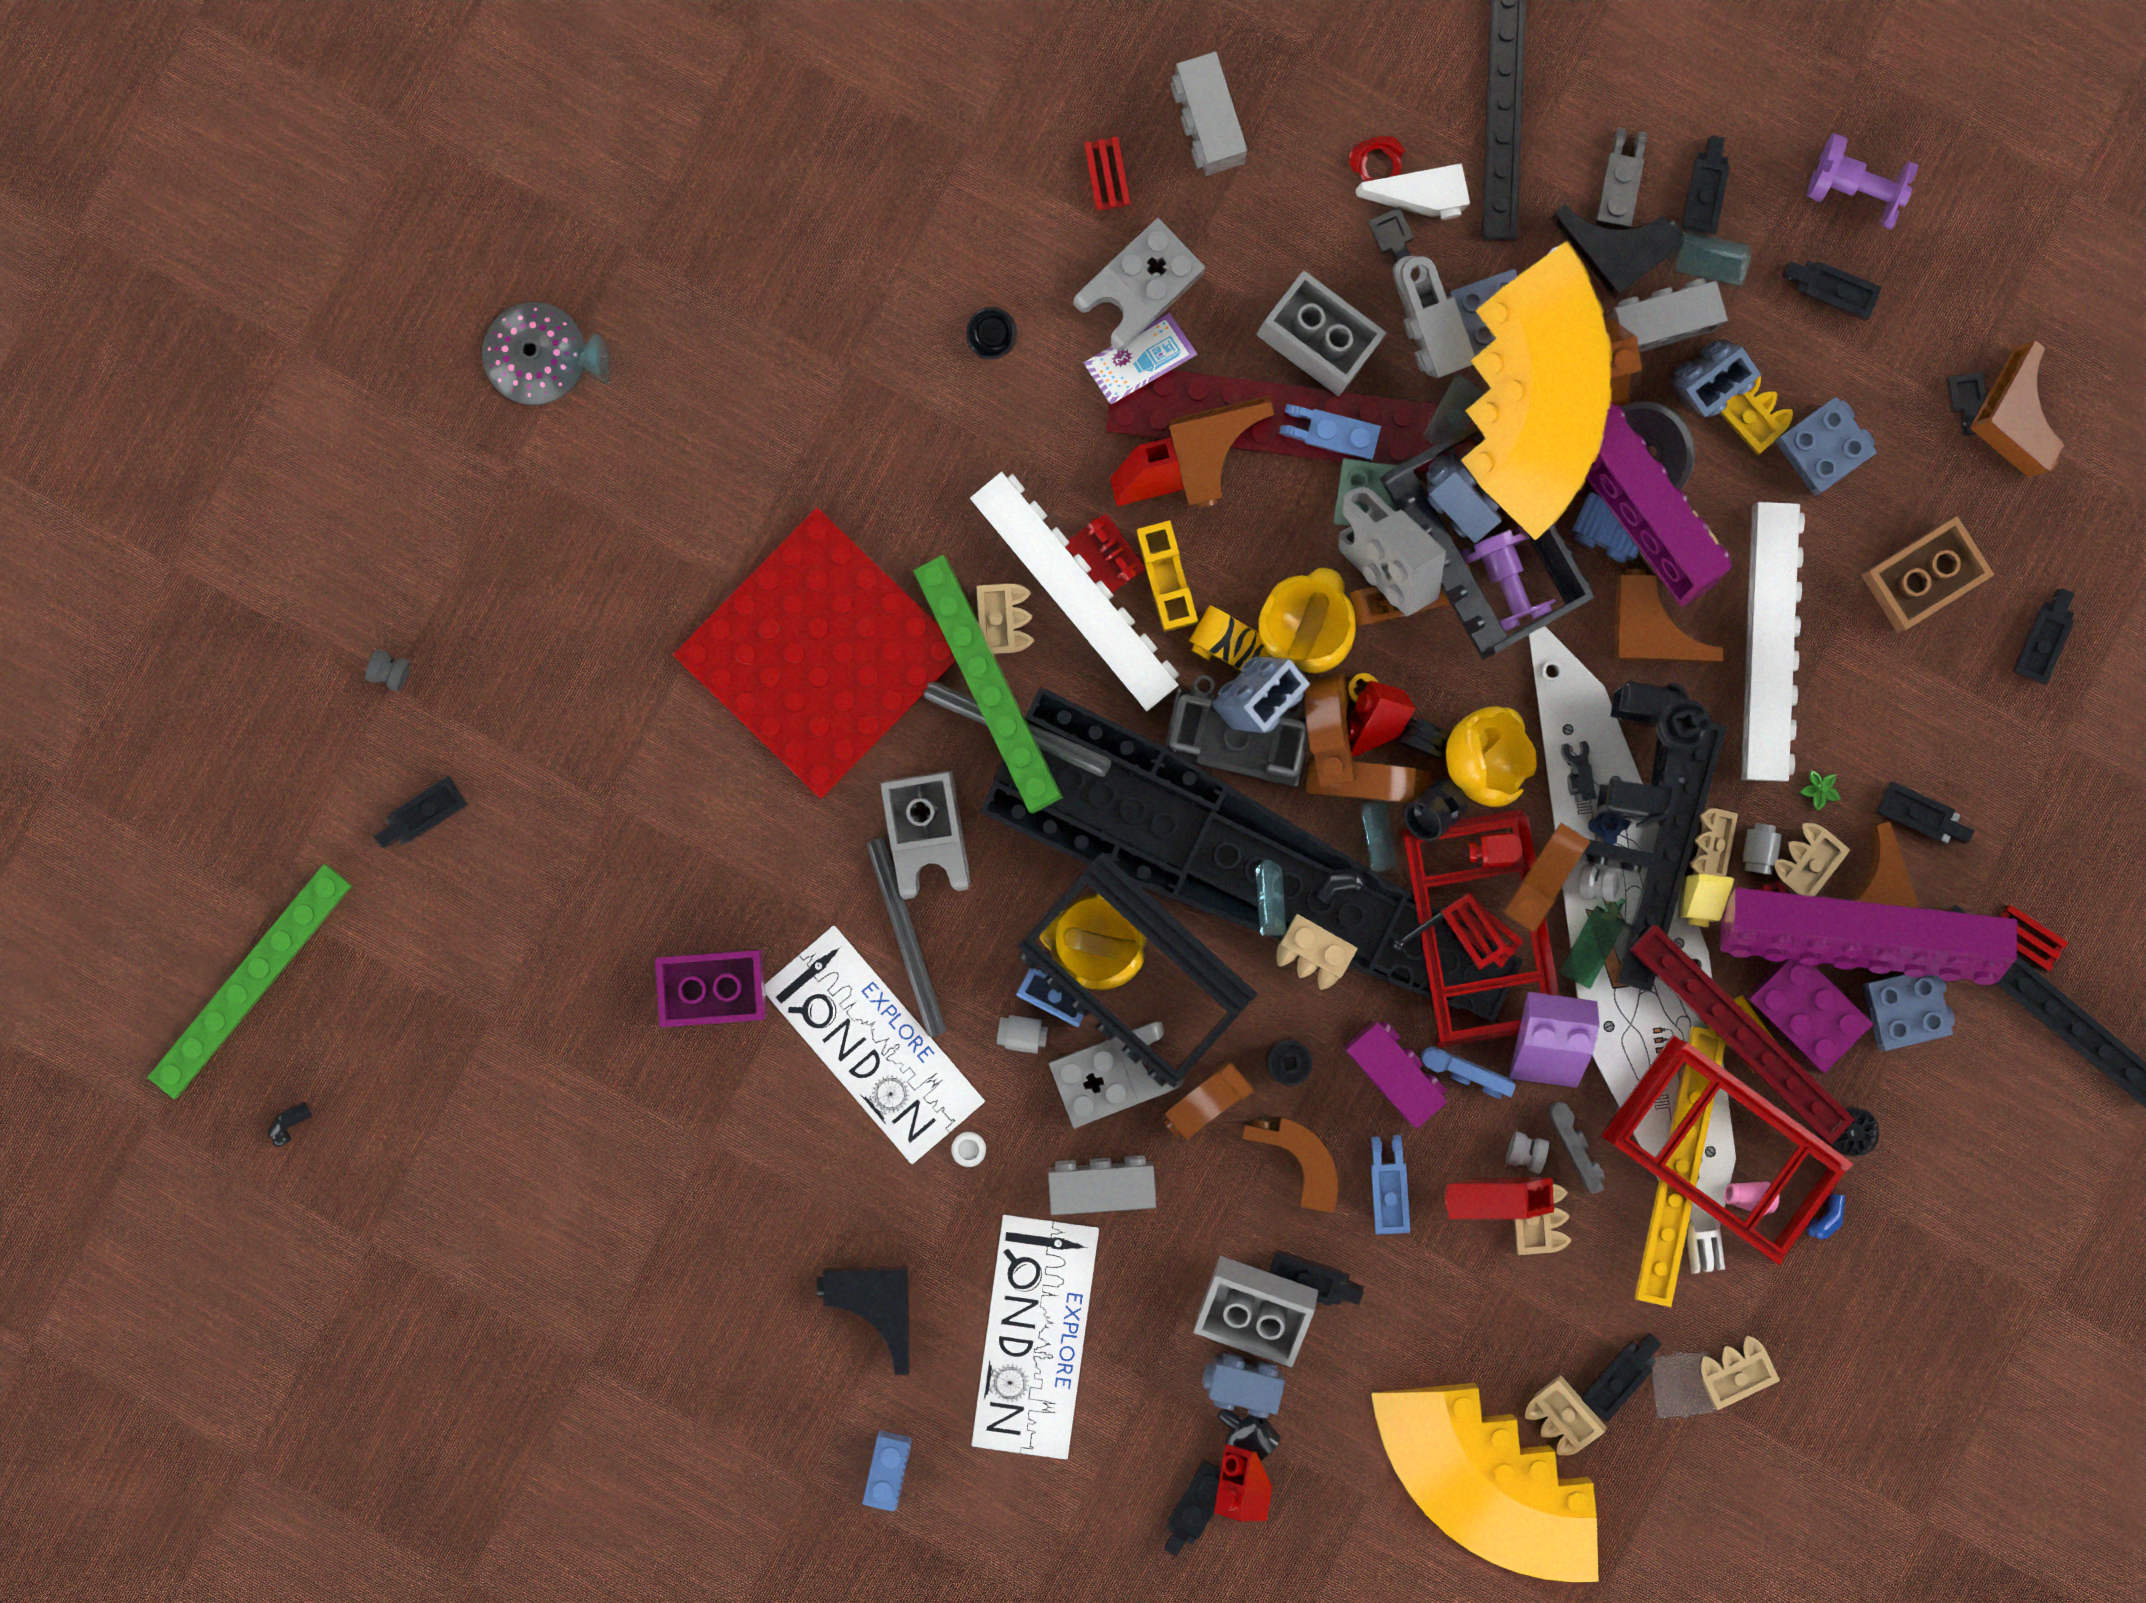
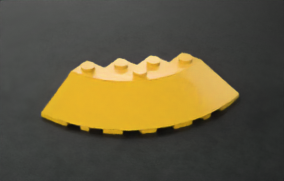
M1569 242L1563 243L1505 285L1476 310L1496 339L1471 360L1491 389L1466 410L1486 439L1462 458L1461 461L1481 488L1534 540H1537L1560 518L1577 491H1580L1585 483L1588 471L1600 451L1604 438L1602 434L1605 428L1607 411L1610 409L1611 403L1610 361H1612L1609 333H1606L1602 315L1604 312L1600 301H1597L1594 289L1590 283L1591 279Z
M1475 1383L1371 1392L1378 1430L1396 1474L1409 1495L1425 1515L1446 1535L1468 1551L1490 1563L1519 1574L1553 1581L1599 1582L1597 1516L1593 1482L1588 1477L1558 1479L1555 1451L1550 1445L1520 1448L1517 1419L1512 1414L1481 1417L1479 1388Z

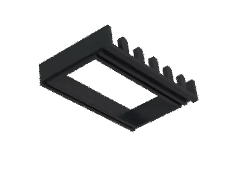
M1475 424L1391 469L1379 479L1398 511L1402 509L1446 551L1441 588L1482 660H1485L1595 597L1591 591L1589 580L1581 574L1574 561L1572 550L1564 544L1557 532L1556 523H1554L1537 540H1534L1529 535V541L1565 605L1507 637L1413 472L1414 469L1472 439L1477 447L1486 437Z
M1100 852L1016 945L1021 950L1018 957L1032 970L1039 966L1047 974L1043 980L1058 994L1064 989L1072 996L1073 999L1069 1004L1084 1017L1088 1013L1094 1016L1099 1021L1095 1027L1110 1041L1116 1036L1125 1045L1121 1051L1135 1064L1142 1060L1151 1069L1147 1075L1161 1087L1167 1083L1175 1088L1184 1075L1258 995L1257 992L1103 852ZM1086 884L1093 888L1227 1011L1176 1070L1034 942Z

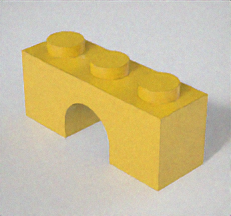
M1171 521L1137 529L1138 543L1163 632L1197 624V614L1190 589L1184 577Z

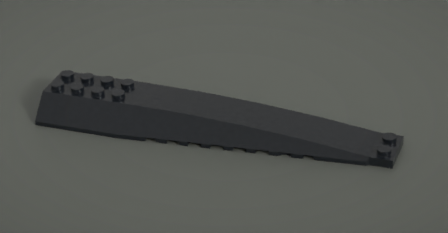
M1039 688L1024 716L1026 722L1107 757L1111 761L1110 769L1104 777H1101L1040 750L1063 798L1032 814L1028 811L1003 760L980 813L1087 865L1100 852H1103L1140 887L1280 941L1295 914H1298L1358 948L1348 967L1432 999L1421 934L1407 942L1401 951H1395L1391 946L1395 938H1402L1419 927L1414 895L1262 806V804L1247 797L1220 779L1215 778L1166 747L1045 688ZM1354 868L1359 870L1366 879V885L1361 891H1338L1329 905L1324 904L1314 896L1328 875L1334 870ZM1430 905L1433 917L1436 914H1438L1440 910ZM1443 918L1434 924L1445 987L1518 973L1523 960L1514 955L1509 957L1502 968L1492 961L1479 970L1446 919ZM1460 923L1464 928H1466L1470 932L1467 926ZM1483 936L1486 943L1493 952L1498 949L1497 947L1492 945V942L1489 939ZM1472 944L1481 960L1485 958L1486 955ZM1511 986L1446 997L1447 1003L1451 1007L1457 1009L1464 1008L1494 1023Z

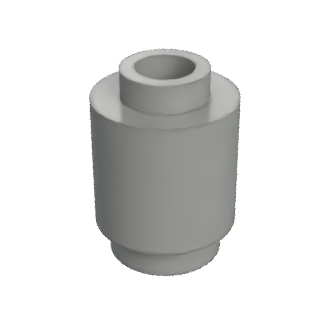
M1755 823V829H1747L1742 862H1746L1744 871L1772 875L1773 867L1775 866L1774 862L1779 857L1782 834L1775 833L1776 826Z
M1009 1015V1018L1000 1017L997 1045H1004L1007 1050L1037 1054L1038 1047L1045 1048L1048 1027L1041 1026L1042 1019Z

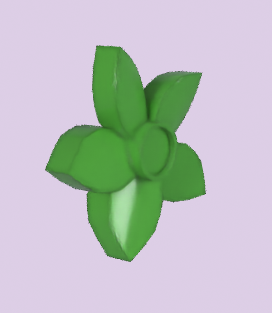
M1812 770L1809 771V780L1812 785L1804 787L1799 794L1805 797H1813L1812 803L1816 811L1821 810L1827 800H1841L1839 793L1831 788L1836 781V774L1827 775L1822 780L1818 773Z

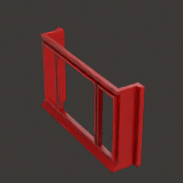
M1523 809L1458 820L1439 838L1445 839L1511 827L1512 834L1516 835L1521 841L1522 854L1518 862L1510 867H1481L1425 877L1419 843L1426 841L1418 839L1409 829L1400 830L1402 844H1405L1419 926L1432 918L1427 887L1519 872L1520 881L1522 882L1536 861L1528 815H1523ZM1546 915L1535 932L1529 929L1536 971L1446 987L1443 981L1434 925L1421 933L1438 1034H1435L1438 1048L1517 1035L1522 1020L1452 1031L1446 997L1537 981L1540 993L1560 996Z
M1675 1035L1670 1037L1600 1135L1778 1265L1782 1264V1259L1843 1174L1854 1165V1163L1690 1043L1679 1039ZM1683 1062H1685L1710 1082L1660 1152L1654 1157L1629 1138ZM1719 1089H1722L1798 1145L1744 1222L1665 1165ZM1809 1153L1828 1168L1775 1242L1772 1243L1754 1230V1228Z

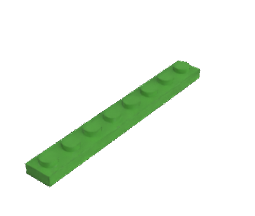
M941 555L915 569L913 572L1028 811L1033 814L1063 798L947 557Z
M323 864L147 1078L171 1098L177 1099L353 885L328 864Z

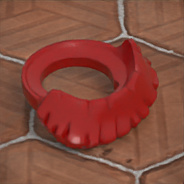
M1372 137L1370 140H1365L1364 143L1360 142L1358 146L1352 149L1348 157L1350 160L1349 165H1351V169L1354 172H1358L1364 182L1375 180L1368 175L1366 162L1370 151L1381 149L1392 161V171L1388 177L1398 176L1402 169L1401 156L1404 154L1405 149L1402 148L1403 145H1400L1401 142L1395 137Z

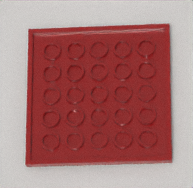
M818 507L673 654L696 679L821 800L924 695L925 689H929L927 687L928 683L932 681L937 682L956 662L940 626Z

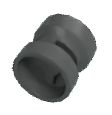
M377 648L368 664L365 680L374 684L386 682L388 689L399 693L407 680L411 661L402 657L394 660L388 652Z

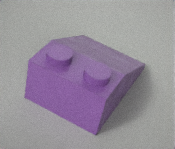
M1528 992L1509 1071V1079L1577 1088L1593 1055L1600 1027L1598 1002Z

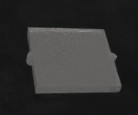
M1676 1351L1674 1355L1652 1357L1656 1361L1651 1369L1653 1370L1652 1381L1657 1418L1682 1416L1688 1419L1690 1415L1714 1412V1406L1700 1378L1702 1377V1359L1704 1356L1708 1357L1707 1351L1683 1354L1681 1351Z

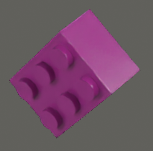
M763 950L655 958L659 1027L767 1019Z
M1785 959L1784 961H1779L1744 996L1748 1004L1816 1072L1825 1073L1873 1025L1815 965H1804L1800 963V960Z
M1372 1020L1342 1048L1412 1127L1418 1129L1448 1102L1443 1096L1447 1090L1434 1075L1429 1073L1425 1076L1419 1068L1424 1064L1411 1049L1406 1047L1402 1050L1396 1042L1400 1037L1387 1022L1383 1021L1379 1024Z

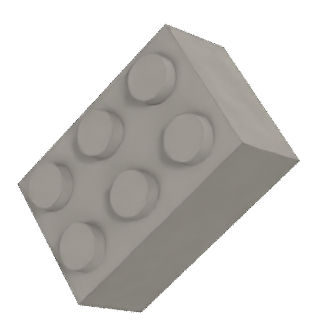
M1217 52L1177 63L1175 75L1171 76L1172 83L1170 85L1176 104L1180 102L1183 104L1181 121L1186 136L1192 135L1194 139L1191 153L1196 168H1203L1205 176H1209L1244 165L1248 150Z
M1303 270L1265 319L1256 335L1339 397L1378 347L1387 332Z
M1705 278L1688 282L1684 288L1677 292H1673L1672 287L1651 293V297L1639 302L1638 297L1618 302L1619 306L1614 307L1613 312L1606 318H1612L1637 336L1639 353L1715 332L1728 321L1717 280L1706 283Z
M1145 1155L1125 1156V1163H1111V1158L1109 1157L1090 1159V1165L1076 1166V1160L1055 1161V1167L1049 1168L1048 1171L1051 1215L1156 1208L1153 1162L1146 1161Z
M1219 1256L1199 1308L1193 1333L1293 1367L1315 1311L1318 1290Z

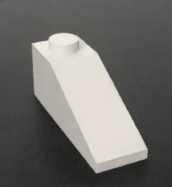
M1462 163L1362 182L1356 188L1357 197L1396 208L1400 207V209L1428 217L1441 215V220L1461 216V211L1470 205Z

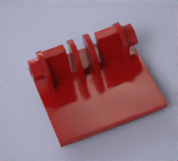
M1107 513L1094 519L1086 525L1087 527L1069 538L1068 541L1070 543L1065 546L1072 557L1079 553L1090 566L1091 570L1087 575L1095 584L1101 580L1111 593L1146 570Z

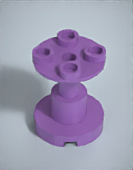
M1832 133L1820 155L1817 171H1814L1811 177L1807 197L1821 202L1829 188H1833L1851 196L1858 190L1884 200L1886 205L1880 224L1882 227L1891 230L1899 215V210H1896L1898 205L1905 207L1910 198L1913 187L1908 186L1907 183L1911 184L1918 164L1907 161L1896 181L1888 180L1865 171L1866 163L1844 155L1848 141L1847 137Z
M1521 526L1515 529L1517 534L1515 536L1512 535L1511 530H1508L1473 545L1476 551L1474 553H1471L1470 548L1460 552L1466 564L1482 560L1491 583L1499 582L1513 615L1499 621L1504 632L1519 626L1518 619L1531 614L1534 620L1552 612L1550 605L1556 603V600L1553 599L1532 607L1518 575L1524 569L1514 547L1529 539L1528 533Z

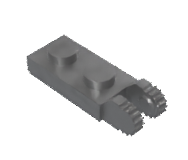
M1618 127L1612 153L1608 156L1596 217L1597 223L1630 229L1644 164L1642 157L1647 138L1646 132L1639 131L1634 142L1633 157L1621 155L1626 140V128Z
M1558 1101L1556 1103L1553 1102L1550 1108H1548L1549 1111L1547 1113H1549L1550 1120L1586 1191L1591 1194L1602 1191L1604 1187L1601 1181L1605 1179L1604 1173L1596 1160L1590 1162L1585 1152L1589 1148V1144L1580 1129L1575 1131L1572 1127L1575 1120L1573 1112L1570 1111L1568 1104L1565 1105L1564 1102Z

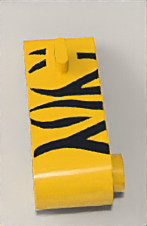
M1211 605L1208 606L1189 639V642L1194 645L1191 651L1208 661L1211 656H1214L1240 671L1241 667L1253 657H1271L1266 651L1258 632Z

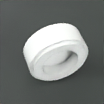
M961 1133L953 1141L951 1148L952 1156L958 1164L964 1167L976 1166L985 1157V1141L977 1133Z

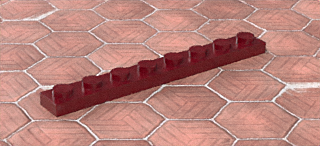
M1653 924L1629 949L1827 1144L1832 1145L1855 1120L1656 924Z

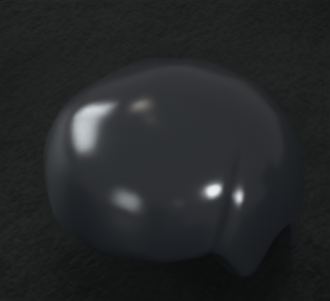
M984 307L972 315L966 326L967 344L981 359H1000L1009 354L1016 345L1018 337L1017 325L1013 317L999 307Z

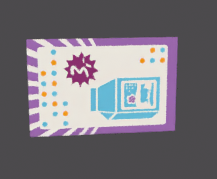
M1168 313L1152 322L1125 349L1117 351L1111 346L1083 363L1109 403L1113 404L1198 354L1173 317Z

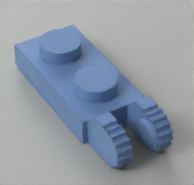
M1286 405L1285 413L1289 414V416L1311 421L1308 432L1294 426L1282 425L1279 431L1280 434L1305 441L1307 445L1369 461L1373 460L1381 426L1317 409L1312 411L1295 405Z
M1427 1046L1422 1052V1063L1428 1069L1431 1068L1432 1071L1437 1073L1449 1070L1452 1072L1450 1075L1452 1079L1469 1085L1471 1080L1483 1085L1482 1091L1495 1098L1501 1099L1503 1094L1512 1097L1516 1088L1512 1079L1440 1048L1436 1049V1047Z
M1401 1135L1393 1136L1391 1144L1394 1163L1382 1164V1142L1380 1137H1371L1373 1164H1370L1376 1235L1410 1233L1406 1163L1403 1162Z

